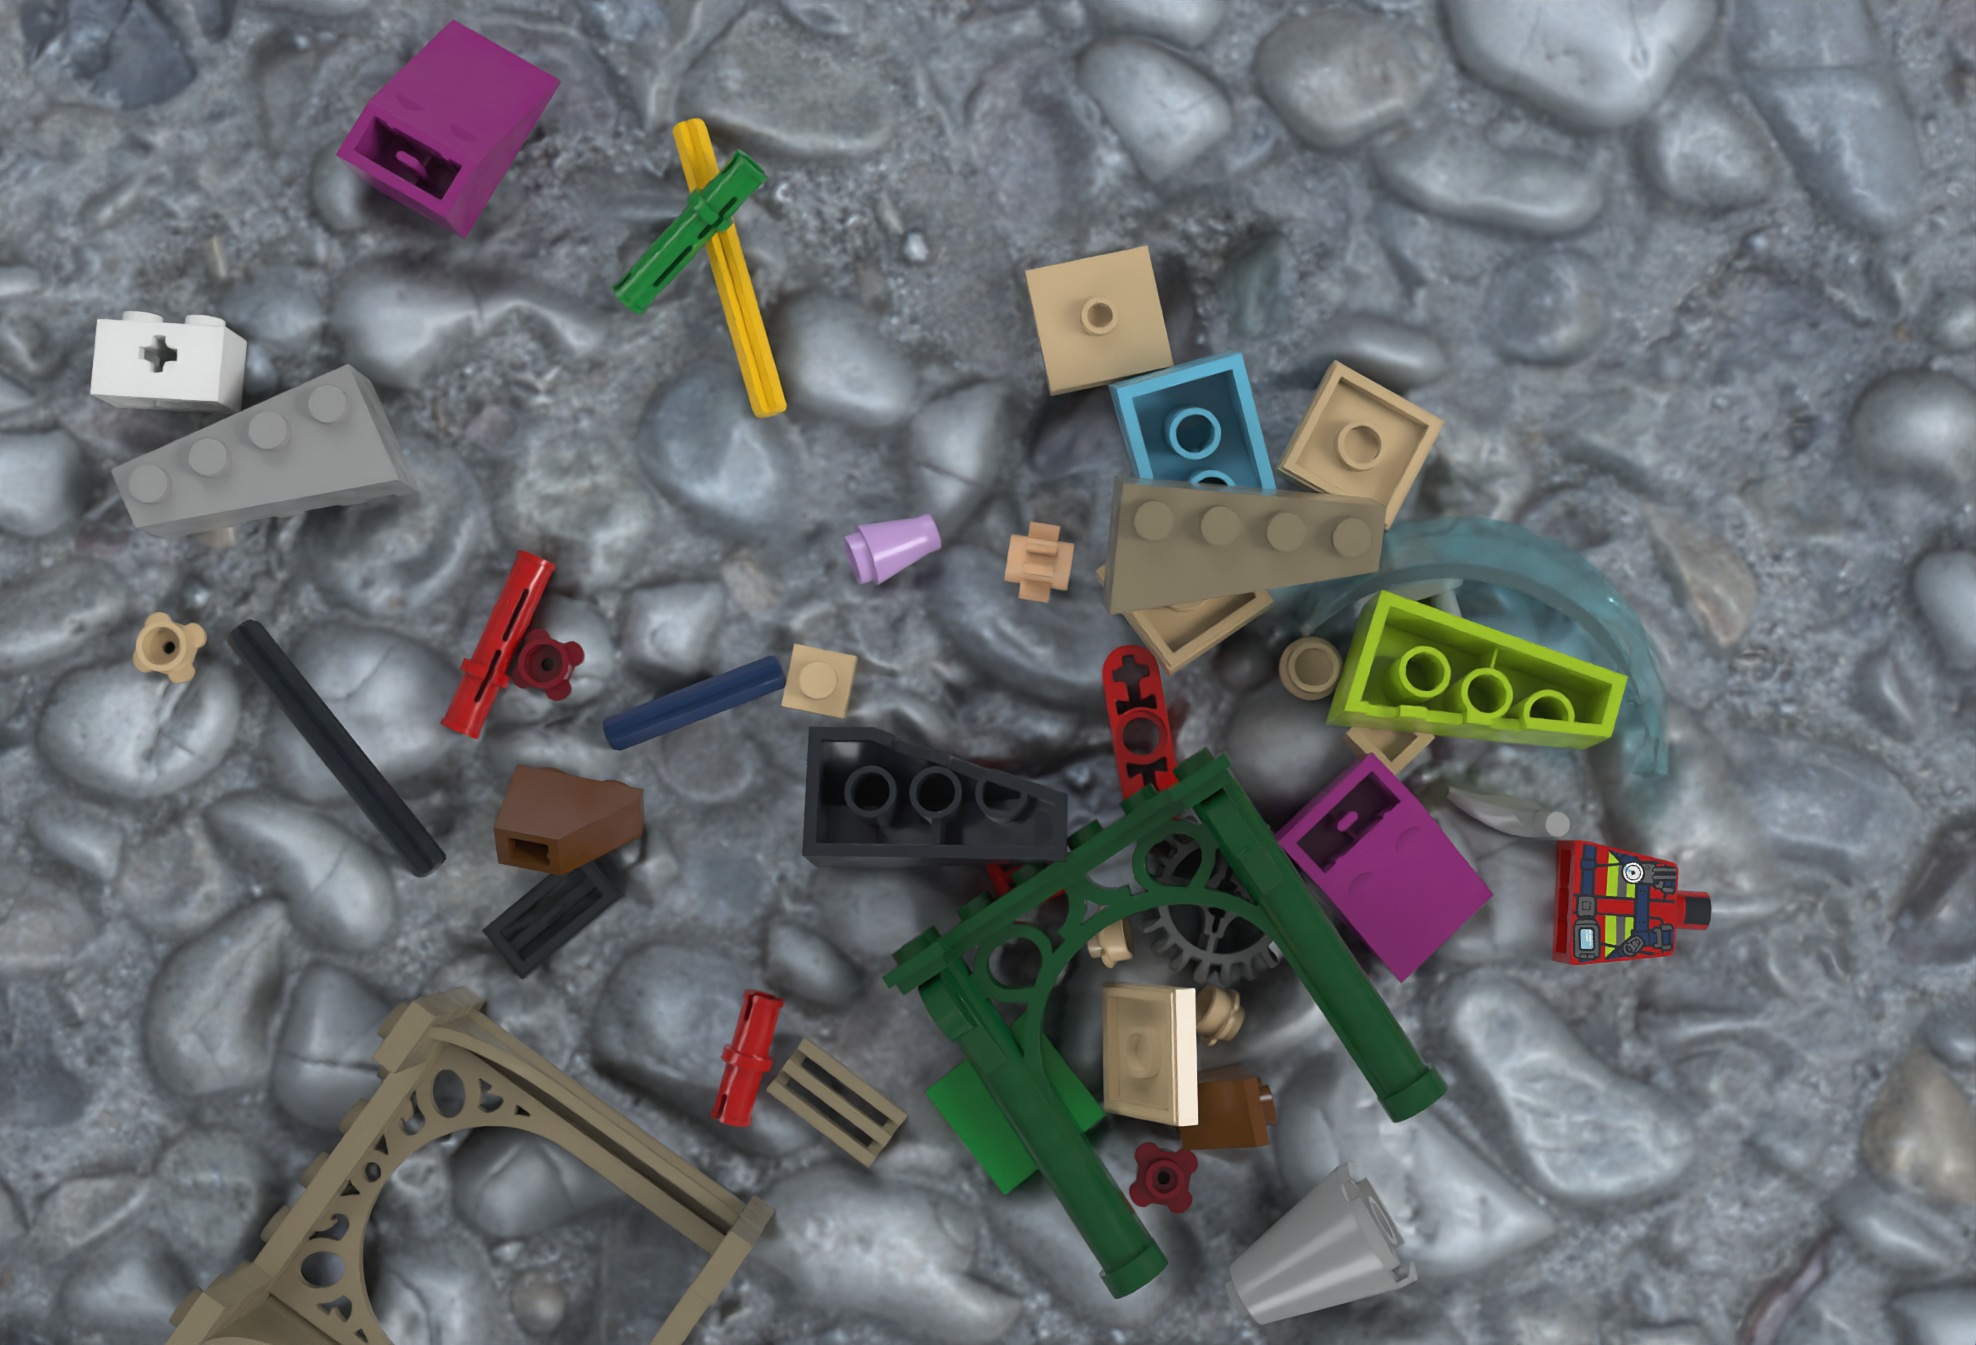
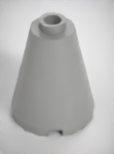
M1347 1161L1337 1166L1230 1264L1229 1270L1232 1279L1225 1283V1288L1231 1303L1242 1318L1245 1319L1252 1316L1257 1323L1263 1325L1405 1288L1407 1285L1418 1280L1413 1260L1402 1266L1394 1249L1405 1242L1375 1188L1367 1177L1357 1183L1353 1181L1352 1178L1358 1167L1353 1161Z

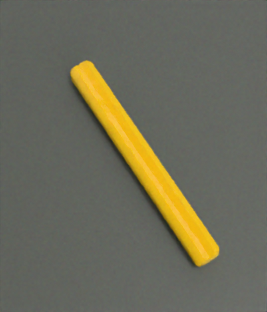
M693 118L677 123L672 130L690 194L696 187L703 189L719 173L705 122L702 119ZM733 223L725 233L718 231L710 241L708 240L705 247L752 411L757 418H767L784 412L787 404L735 224Z

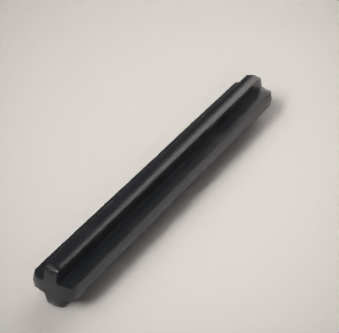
M249 619L234 628L227 636L229 645L415 877L424 878L435 872L446 860L444 851L264 626L256 620Z

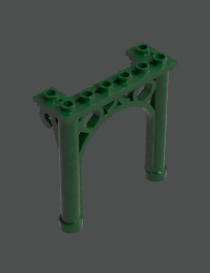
M1207 746L1171 770L1177 781L1159 793L1153 784L1149 783L1120 802L1119 806L1125 813L1124 816L1104 829L1096 818L1068 836L1067 846L1070 851L1067 852V862H1052L1050 864L1027 863L1009 875L1016 885L1014 888L997 899L993 898L989 890L981 893L956 910L962 922L941 935L935 925L920 933L891 954L897 965L882 977L889 989L897 985L903 996L918 987L920 997L931 1018L949 1040L957 1043L1102 1267L1099 1276L1114 1299L1126 1297L1148 1284L1166 1268L1169 1261L1154 1238L1151 1237L1058 1094L1046 1068L1042 1047V1026L1045 1008L1059 974L1073 955L1104 928L1134 913L1166 905H1205L1234 913L1260 928L1278 946L1376 1093L1377 1100L1393 1123L1407 1120L1422 1112L1440 1099L1449 1088L1434 1063L1424 1062L1229 768L1232 765V759L1225 749L1213 757ZM1192 808L1202 823L1199 824L1189 819L1173 818V816L1184 809L1189 810ZM1174 833H1184L1193 837L1199 843L1202 850V861L1188 885L1162 883L1149 873L1146 865V856L1149 849L1154 844L1162 842L1166 836ZM1136 841L1138 843L1132 855V871L1137 883L1147 890L1132 894L1129 883L1118 888L1104 887L1095 883L1086 873ZM1219 848L1253 901L1226 890L1205 886L1215 865V849ZM1064 888L1069 899V914L1065 923L1056 932L1065 940L1055 950L1052 937L1043 927L1032 922L1015 920ZM1087 900L1100 906L1108 905L1082 922L1087 914ZM1015 937H1024L1033 941L1039 947L1042 954V966L1036 983L1007 986L998 982L993 977L989 968V958L992 951L996 947L1003 946L1007 940ZM978 945L979 947L974 957V971L972 972L962 954ZM989 997L1000 1002H1028L1024 1021L1023 1049Z

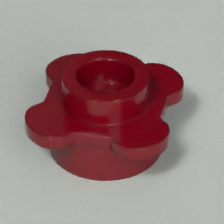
M534 629L524 638L525 646L519 654L518 664L511 671L512 680L519 688L527 689L532 686L545 691L547 697L553 701L564 700L572 692L570 680L575 667L584 662V650L575 641L562 643L551 639L546 630ZM546 659H551L554 663L550 671L543 669L542 665Z
M1153 1142L1141 1144L1134 1153L1135 1161L1138 1163L1136 1181L1129 1186V1196L1133 1203L1139 1207H1147L1151 1203L1166 1205L1174 1213L1186 1211L1193 1201L1192 1195L1189 1192L1191 1174L1198 1168V1160L1191 1150H1183L1182 1148L1176 1152L1167 1148H1158ZM1162 1171L1167 1172L1170 1176L1169 1181L1166 1183H1160L1157 1180L1158 1174Z

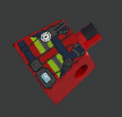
M1558 840L1552 961L1570 965H1586L1671 956L1675 950L1676 929L1705 931L1709 927L1712 912L1710 896L1707 892L1678 890L1679 870L1674 862L1589 841Z

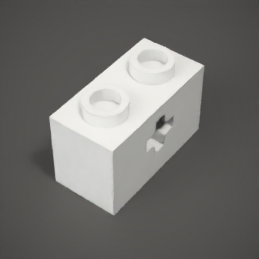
M139 311L123 312L122 320L97 319L90 394L120 408L223 414L241 412L247 341L225 327L226 322L224 320L205 315H187L185 324L163 323V317Z

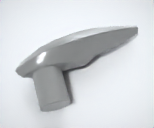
M1443 571L1381 580L1345 593L1344 598L1349 602L1367 603L1382 589L1413 601L1429 597L1433 608L1463 618L1454 589L1462 585L1464 577L1454 572Z
M1449 786L1446 793V798L1461 810L1480 822L1504 833L1522 837H1562L1570 828V821L1566 814L1560 811H1549L1525 798L1507 794H1476Z

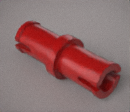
M745 989L732 1043L725 1044L722 1051L721 1059L726 1062L716 1101L710 1113L713 1119H720L719 1122L738 1127H749L751 1125V1115L763 1072H769L772 1067L774 1057L769 1054L780 1010L785 1002L783 998L775 997V995L767 992Z

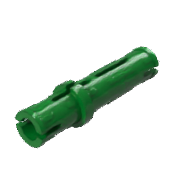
M738 149L721 171L703 189L696 187L687 197L689 204L677 219L664 230L632 268L611 287L615 291V296L631 311L642 315L657 295L685 268L708 240L710 241L718 231L725 233L734 223L731 217L746 199L768 179L764 170L750 156Z

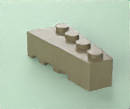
M1115 476L1102 604L1109 615L1379 572L1387 506L1369 497Z

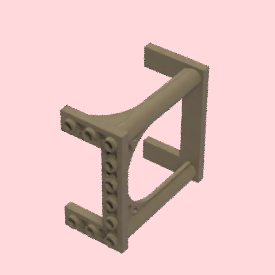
M467 986L444 992L438 991L434 995L420 996L418 999L413 1000L410 1005L402 1001L387 1016L377 1032V1035L384 1039V1041L372 1056L373 1060L382 1065L377 1073V1077L383 1080V1083L370 1101L361 1098L343 1118L338 1130L344 1134V1137L331 1155L325 1151L322 1152L304 1172L299 1184L306 1190L292 1209L287 1205L283 1206L266 1225L260 1238L267 1244L252 1263L248 1259L244 1260L230 1276L224 1272L221 1273L205 1291L196 1287L180 1303L169 1320V1323L175 1326L176 1330L165 1345H394L382 1329L367 1295L363 1272V1244L367 1223L372 1208L384 1185L411 1154L438 1137L466 1128L480 1126L518 1128L555 1142L711 1254L649 1345H681L707 1307L710 1304L713 1305L751 1251L775 1209L755 1194L748 1204H745L479 1011L486 1000ZM442 1070H451L456 1073L464 1085V1106L456 1116H447L442 1113L434 1100V1080ZM481 1078L492 1086L487 1091V1094L497 1095L503 1099L502 1105L494 1111H488L480 1106L483 1099ZM416 1098L418 1107L425 1117V1123L417 1133H410L404 1128L403 1119L407 1122L414 1116V1100ZM518 1105L530 1113V1115L517 1113ZM385 1140L388 1151L380 1148ZM370 1162L378 1164L381 1169V1175L378 1180H372L366 1175L365 1169ZM352 1186L360 1191V1193L347 1194ZM340 1213L348 1218L349 1228L343 1238L327 1235L316 1237L320 1231L331 1228L339 1221L338 1218L334 1217V1214ZM316 1252L334 1253L343 1260L345 1272L342 1278L334 1284L326 1286L314 1285L305 1280L301 1273L303 1261L310 1254ZM344 1295L352 1303L351 1315L349 1319H346L341 1314L338 1305L330 1311L321 1304L332 1302ZM362 1328L365 1336L358 1332V1330Z

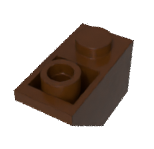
M517 765L493 826L498 863L562 876L642 836L645 827L644 789L630 787L617 780L599 781L568 775L555 768L537 769Z
M1241 1063L1197 1071L1198 1125L1175 1126L1177 1140L1182 1149L1253 1148L1270 1145L1266 1126L1277 1124V1118L1269 1085H1262L1260 1077L1253 1075Z

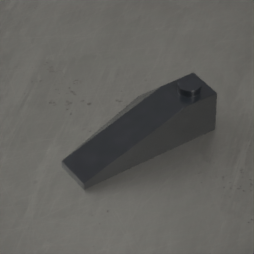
M809 726L802 856L816 867L904 868L1067 862V793L994 768L988 769L953 757L950 753L933 747L927 748L898 738L892 733L875 727Z

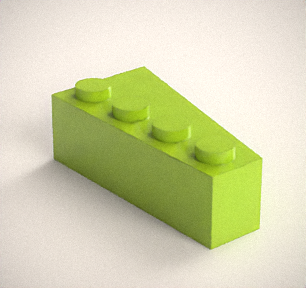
M1381 589L1361 608L1325 725L1361 727L1406 733H1425L1436 736L1584 750L1611 738L1628 676Z

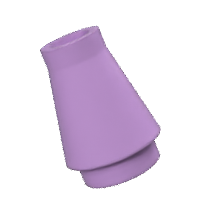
M927 513L916 518L856 525L855 533L843 537V545L857 582L861 585L873 580L876 585H879L928 553L941 549V540L934 520Z

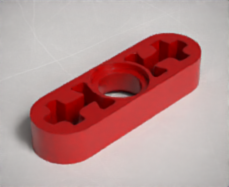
M1123 645L1113 650L1107 656L1101 669V683L1122 801L1144 787L1142 773L1129 778L1126 764L1144 766L1163 758L1165 772H1152L1156 790L1162 791L1177 781L1171 771L1176 766L1158 663L1147 649L1138 645ZM1132 657L1135 667L1146 668L1147 677L1140 679L1137 685L1139 700L1141 701L1152 696L1155 709L1138 707L1130 709L1122 715L1117 714L1115 702H1129L1126 684L1120 681L1114 682L1112 678V672L1122 667V658ZM1133 719H1147L1158 730L1159 741L1157 747L1150 754H1133L1123 743V729Z

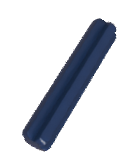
M769 655L605 718L602 722L603 731L610 747L613 750L621 751L783 689L786 685V677L779 660L775 656Z

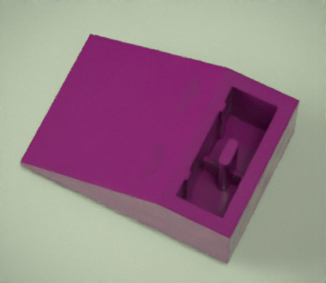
M452 19L368 101L336 153V156L361 181L465 240L561 82L556 77Z
M1373 752L1356 757L1274 835L1292 864L1299 869V874L1304 882L1400 983L1406 980L1493 896V893L1418 799Z

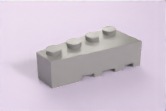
M349 364L111 469L135 528L164 539L245 525L247 521L275 516L284 518L304 514V511L328 506L340 505L343 507L367 502V499L388 495L403 496L420 492L371 380Z

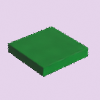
M1026 1010L1007 1024L1022 1049ZM1042 1031L1043 1055L1051 1081L1083 1132H1085L1104 1117L1106 1112ZM966 1058L925 1090L926 1095L1004 1195L1038 1169Z

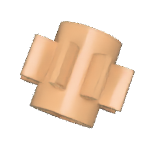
M1030 521L1028 536L1011 534L1004 581L1020 583L1018 598L1048 603L1051 588L1067 591L1074 544L1058 541L1060 526Z

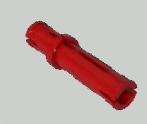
M518 550L516 561L492 609L491 616L471 660L464 658L459 668L465 671L445 717L440 722L443 726L477 740L481 735L480 731L500 687L507 689L511 677L507 676L506 673L531 622L533 613L551 573L556 568V565L523 550Z

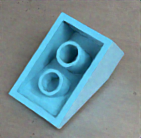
M1228 350L1109 385L1123 441L1135 477L1276 489L1242 353Z

